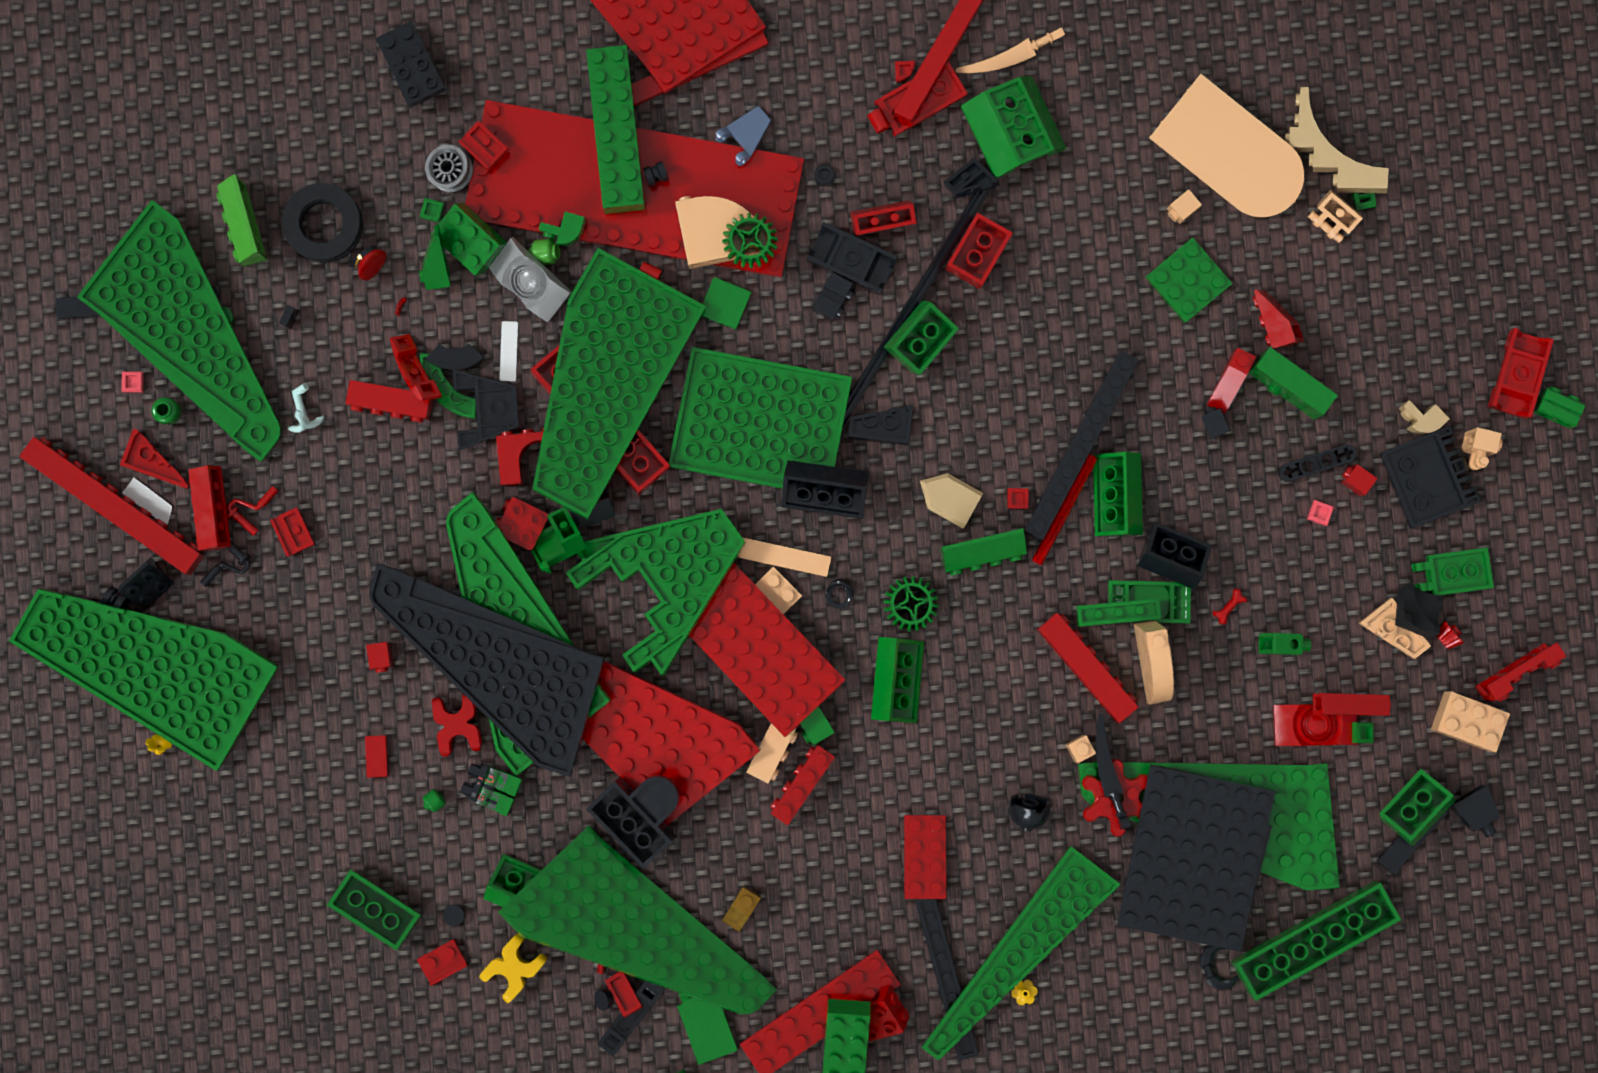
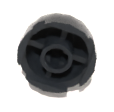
M1019 794L1011 796L1009 815L1012 821L1022 830L1032 831L1047 822L1051 803L1047 804L1045 798L1032 794H1025L1026 798H1019Z

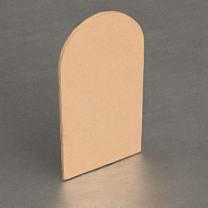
M1202 74L1187 89L1186 93L1149 137L1235 208L1247 215L1254 217L1277 215L1295 203L1302 190L1304 168L1294 148Z

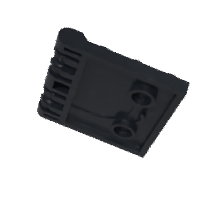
M1452 425L1379 453L1410 529L1483 501L1480 493L1468 498L1465 497V495L1477 491V486H1471L1466 490L1461 488L1460 483L1470 481L1473 478L1472 474L1457 478V474L1470 470L1465 457L1450 461L1449 457L1461 453V448L1453 449L1448 453L1444 445L1457 441L1456 436L1444 441L1441 439L1455 433Z

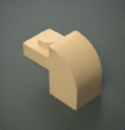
M1410 400L1398 408L1401 411V416L1406 421L1412 422L1407 430L1417 435L1432 433L1440 429L1449 420L1448 416L1436 404L1430 406L1424 413H1421Z

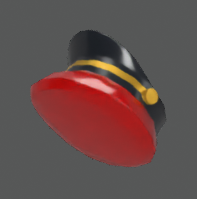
M376 245L369 246L349 263V267L357 268L359 278L363 281H368L385 264L386 252Z

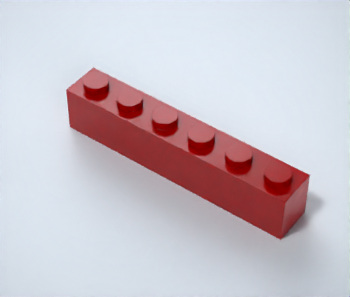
M1053 614L1037 628V631L1114 721L1121 723L1138 708L1135 704L1137 702L1136 698L1130 692L1126 693L1122 689L1124 685L1116 676L1113 678L1109 674L1110 668L1104 661L1099 662L1097 660L1095 650L1090 645L1086 647L1081 641L1083 639L1082 635L1076 629L1073 631L1068 626L1069 620L1063 614Z

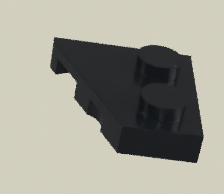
M975 157L943 182L944 186L956 198L1000 185L998 179Z

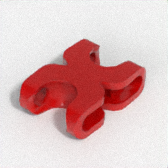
M463 694L462 708L459 712L451 714L447 711L441 698H433L432 711L434 721L437 724L444 725V728L437 734L441 756L448 757L451 755L452 741L458 735H463L468 739L470 748L473 751H481L482 739L480 728L470 723L476 717V706Z

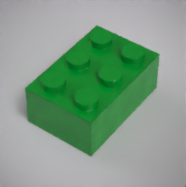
M455 203L439 223L444 247L475 276L484 274L507 244L501 236L465 203Z
M922 300L886 343L884 348L912 374L921 375L959 328L931 302Z
M1420 769L1379 813V816L1386 825L1413 847L1455 802L1454 795Z

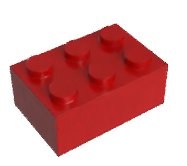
M977 213L945 270L981 290L1013 232Z

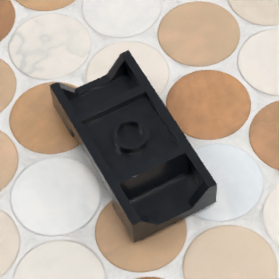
M823 222L812 250L806 258V262L823 270L827 269L880 296L898 256Z

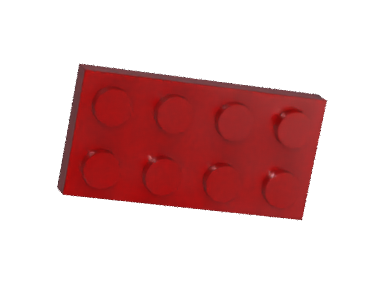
M904 815V899H946V815Z

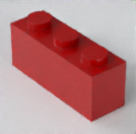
M910 200L850 212L853 232L856 235L916 224L914 205Z

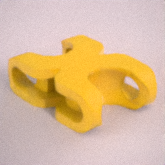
M518 933L502 949L504 959L498 957L492 960L479 976L483 982L488 981L497 974L505 976L509 987L502 998L506 1003H510L524 988V977H533L548 960L545 954H539L532 961L523 960L519 955V947L524 938Z

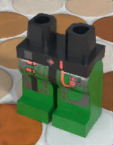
M472 763L467 774L476 777V783L473 785L464 781L460 792L468 796L470 801L507 817L523 778L486 764L478 765Z

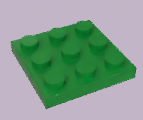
M1193 237L1145 277L1184 323L1189 321L1232 284Z

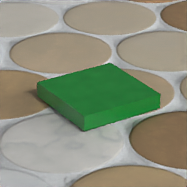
M714 277L703 302L706 308L702 317L737 330L752 292Z

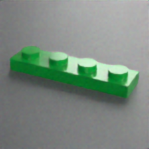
M1159 598L1076 606L1078 627L1161 619Z

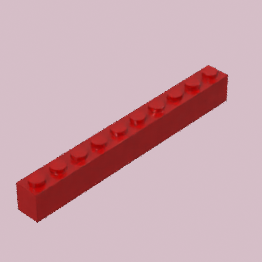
M33 437L19 456L21 459L184 574L191 575L205 556L198 551L195 543H187L183 540L185 538L184 535L176 530L172 532L167 529V523L159 518L156 521L150 517L152 514L144 507L140 509L136 507L133 499L126 495L124 497L117 493L119 490L108 483L106 486L101 482L102 478L96 473L91 472L89 474L84 470L86 466L75 460L72 462L68 459L69 454L60 448L55 450L51 447L53 443L48 439Z

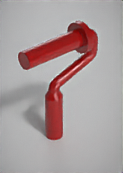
M272 486L258 501L257 505L238 498L232 499L227 505V511L229 512L227 518H233L250 534L255 536L259 530L238 512V507L234 509L232 507L238 503L251 509L259 510L267 505L278 493V490Z

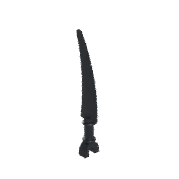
M1100 714L1096 732V759L1099 777L1105 798L1111 797L1110 801H1113L1116 811L1115 816L1118 818L1120 830H1124L1130 827L1126 816L1127 812L1124 811L1120 799L1122 796H1119L1124 791L1110 756L1104 715Z

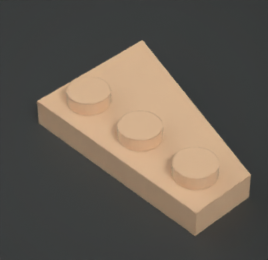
M1389 598L1359 622L1360 625L1412 659H1416L1431 647L1423 636L1395 625L1397 603L1393 598Z

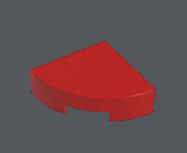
M915 60L895 61L896 83L903 82L911 76L914 71Z

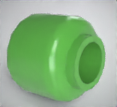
M553 239L535 240L532 243V247L529 248L532 256L543 265H554L557 259L560 258V246Z

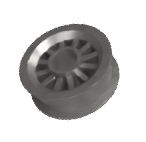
M446 144L435 148L429 154L425 164V172L428 180L440 190L456 192L463 189L470 182L473 174V164L470 157L460 148ZM449 165H452L451 170L449 172H446L447 167Z

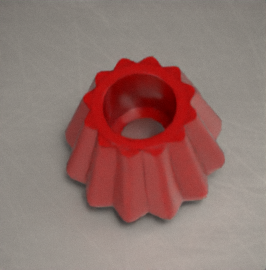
M1444 621L1440 627V634L1436 635L1447 649L1464 643L1460 637L1461 631L1454 624L1450 626Z

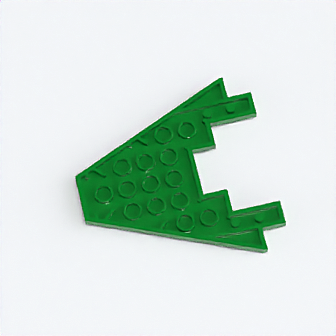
M719 509L584 541L587 549L577 553L582 561L567 571L566 574L576 589L580 590L610 567H612L622 582H625L640 571L661 601L644 614L655 629V632L622 656L635 673L652 661L659 673L664 676L746 542L725 512Z

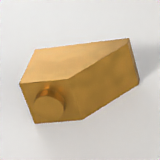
M743 885L722 922L740 932L761 896Z

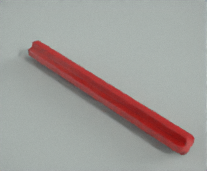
M1091 454L1087 456L1032 559L1034 563L1042 565L1097 461L1095 456Z

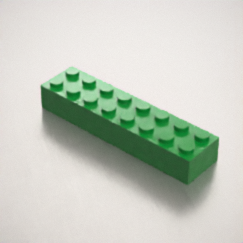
M627 45L586 49L604 213L612 214L646 210Z
M1373 881L1231 960V963L1250 997L1257 1001L1399 922L1401 918L1382 884Z

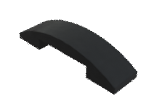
M645 981L636 992L643 1008L626 1018L620 1013L597 1044L614 1057L665 989L662 986Z

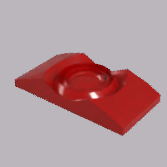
M1313 704L1273 705L1275 746L1358 744L1352 743V722H1357V716L1313 715Z

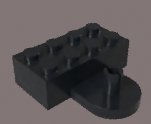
M620 776L586 810L644 869L677 837L664 820L677 808L680 794L677 785L666 776H651L635 791Z

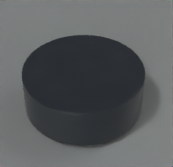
M821 165L815 170L814 178L818 185L829 186L834 181V170L830 166Z
M459 905L447 907L443 914L444 921L450 926L461 924L465 918L464 909Z
M600 989L594 994L595 1004L600 1010L604 1011L613 1006V995L608 989Z

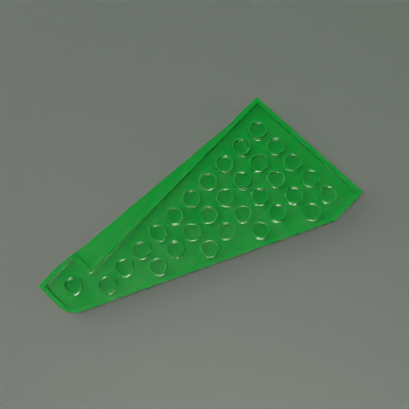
M151 200L77 298L107 321L244 450L260 462H263L281 438L282 429L280 422L180 220Z
M475 492L470 493L450 510L446 519L447 532L462 597L575 646L486 506ZM599 683L588 719L611 701V698ZM489 719L497 753L515 776L519 775L534 762Z
M589 826L498 912L523 938L741 1015L756 1012L776 992L774 986L761 973L611 848Z

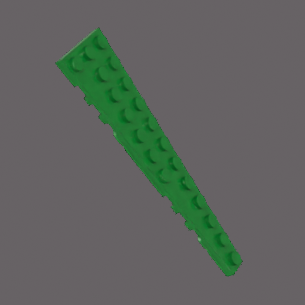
M1070 846L921 1048L939 1061L960 1038L966 1035L990 1009L997 1005L1010 990L1025 978L1081 921L1088 917L1121 884Z

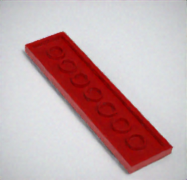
M876 949L740 1043V1046L758 1073H773L825 1037L828 999L873 1002L878 1000L884 986L890 985L894 990L900 986V983Z

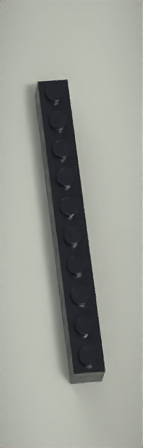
M1123 351L1116 355L1024 528L1025 534L1040 542L1044 539L1139 360Z

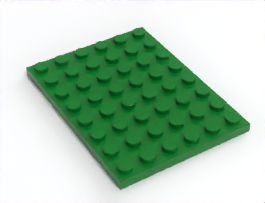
M692 347L669 459L670 468L783 489L787 460L835 467L852 377Z

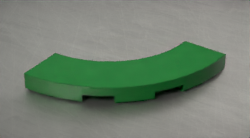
M420 353V363L429 380L435 381L441 393V397L435 399L446 409L457 415L476 419V399L454 390L447 381L443 369L435 367L425 360L429 354Z

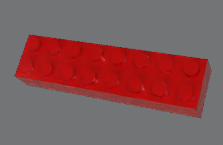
M559 345L530 369L533 377L549 395L551 394ZM637 430L616 471L639 496L670 470V465L643 434Z

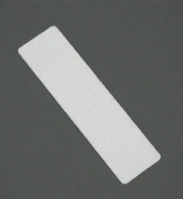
M502 322L500 381H516L518 322Z

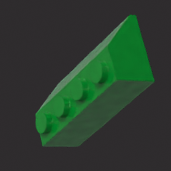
M1117 452L1093 455L1097 458L1093 467L1095 536L1143 535L1141 453Z
M1017 529L942 547L940 553L945 573L950 572L951 576L963 573L962 569L970 568L971 571L983 569V564L990 563L992 567L1003 564L1002 560L1009 558L1011 562L1022 560V555L1027 554L1024 529Z
M878 637L871 719L917 723L924 641Z
M503 854L486 887L483 899L504 907L541 870Z

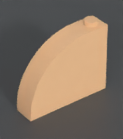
M691 196L679 198V201L675 203L689 269L734 260L735 257L732 259L728 258L730 252H724V247L727 245L723 244L722 240L727 237L723 235V232L729 231L726 227L727 224L734 226L733 218L740 221V214L744 216V219L747 218L748 211L737 203L720 197L703 196L691 198ZM745 226L741 229L750 231L756 226ZM761 230L758 240L762 242V245L766 246L767 239ZM735 235L733 244L740 251L743 242ZM754 236L751 239H747V244L750 242L754 243ZM750 250L745 255H756L761 251Z
M1155 620L1134 623L1147 704L1171 701L1173 698L1174 680L1167 629Z

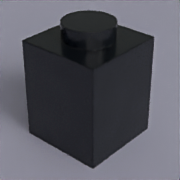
M1212 407L1204 411L1205 415L1201 418L1211 439L1231 431L1221 408L1216 409V407Z

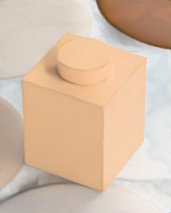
M1187 190L1167 208L1169 211L1168 215L1174 222L1177 221L1181 224L1197 211L1202 204L1190 190Z
M1082 735L1065 744L1075 763H1080L1096 754L1086 735Z

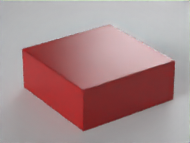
M1008 488L1007 509H1028L1029 488Z

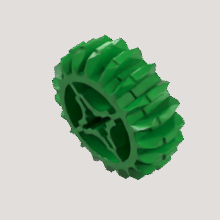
M748 212L747 218L744 219V216L740 214V221L733 218L734 226L727 224L726 227L729 231L723 232V235L727 237L722 240V243L727 245L724 247V252H730L728 254L729 259L735 257L734 264H738L741 260L742 268L746 266V263H749V267L752 269L754 262L757 263L758 267H761L760 260L768 263L767 256H774L771 250H777V245L773 244L778 242V237L773 236L777 231L776 229H770L773 226L772 222L765 224L767 220L765 216L759 220L758 213L755 214L754 218H751V213ZM745 226H756L750 231L741 229ZM761 230L767 236L766 246L762 245V242L758 240ZM735 235L743 242L740 251L733 244ZM754 236V243L750 242L747 244V239H751ZM750 250L761 251L756 255H745Z
M915 576L911 577V582H908L907 577H903L904 584L896 580L897 588L893 585L889 586L893 593H885L886 596L890 597V600L886 599L883 603L890 604V607L884 608V611L891 610L892 614L888 615L887 619H891L894 616L895 620L892 622V625L895 626L899 621L901 623L899 626L900 630L904 628L905 624L907 625L908 632L911 631V625H914L915 630L919 631L918 624L921 623L922 627L926 628L925 620L930 623L933 622L929 615H937V612L932 611V608L939 607V604H933V601L937 600L938 596L931 597L935 589L933 588L930 591L926 589L930 586L929 582L924 586L921 585L923 578H920L918 583H915ZM910 587L920 589L926 597L916 598L913 596ZM904 588L905 601L894 604L897 593ZM909 595L916 602L921 601L914 606L913 612L909 607H901V605L909 602ZM928 603L925 615L918 620V606ZM896 610H907L912 621L901 618Z

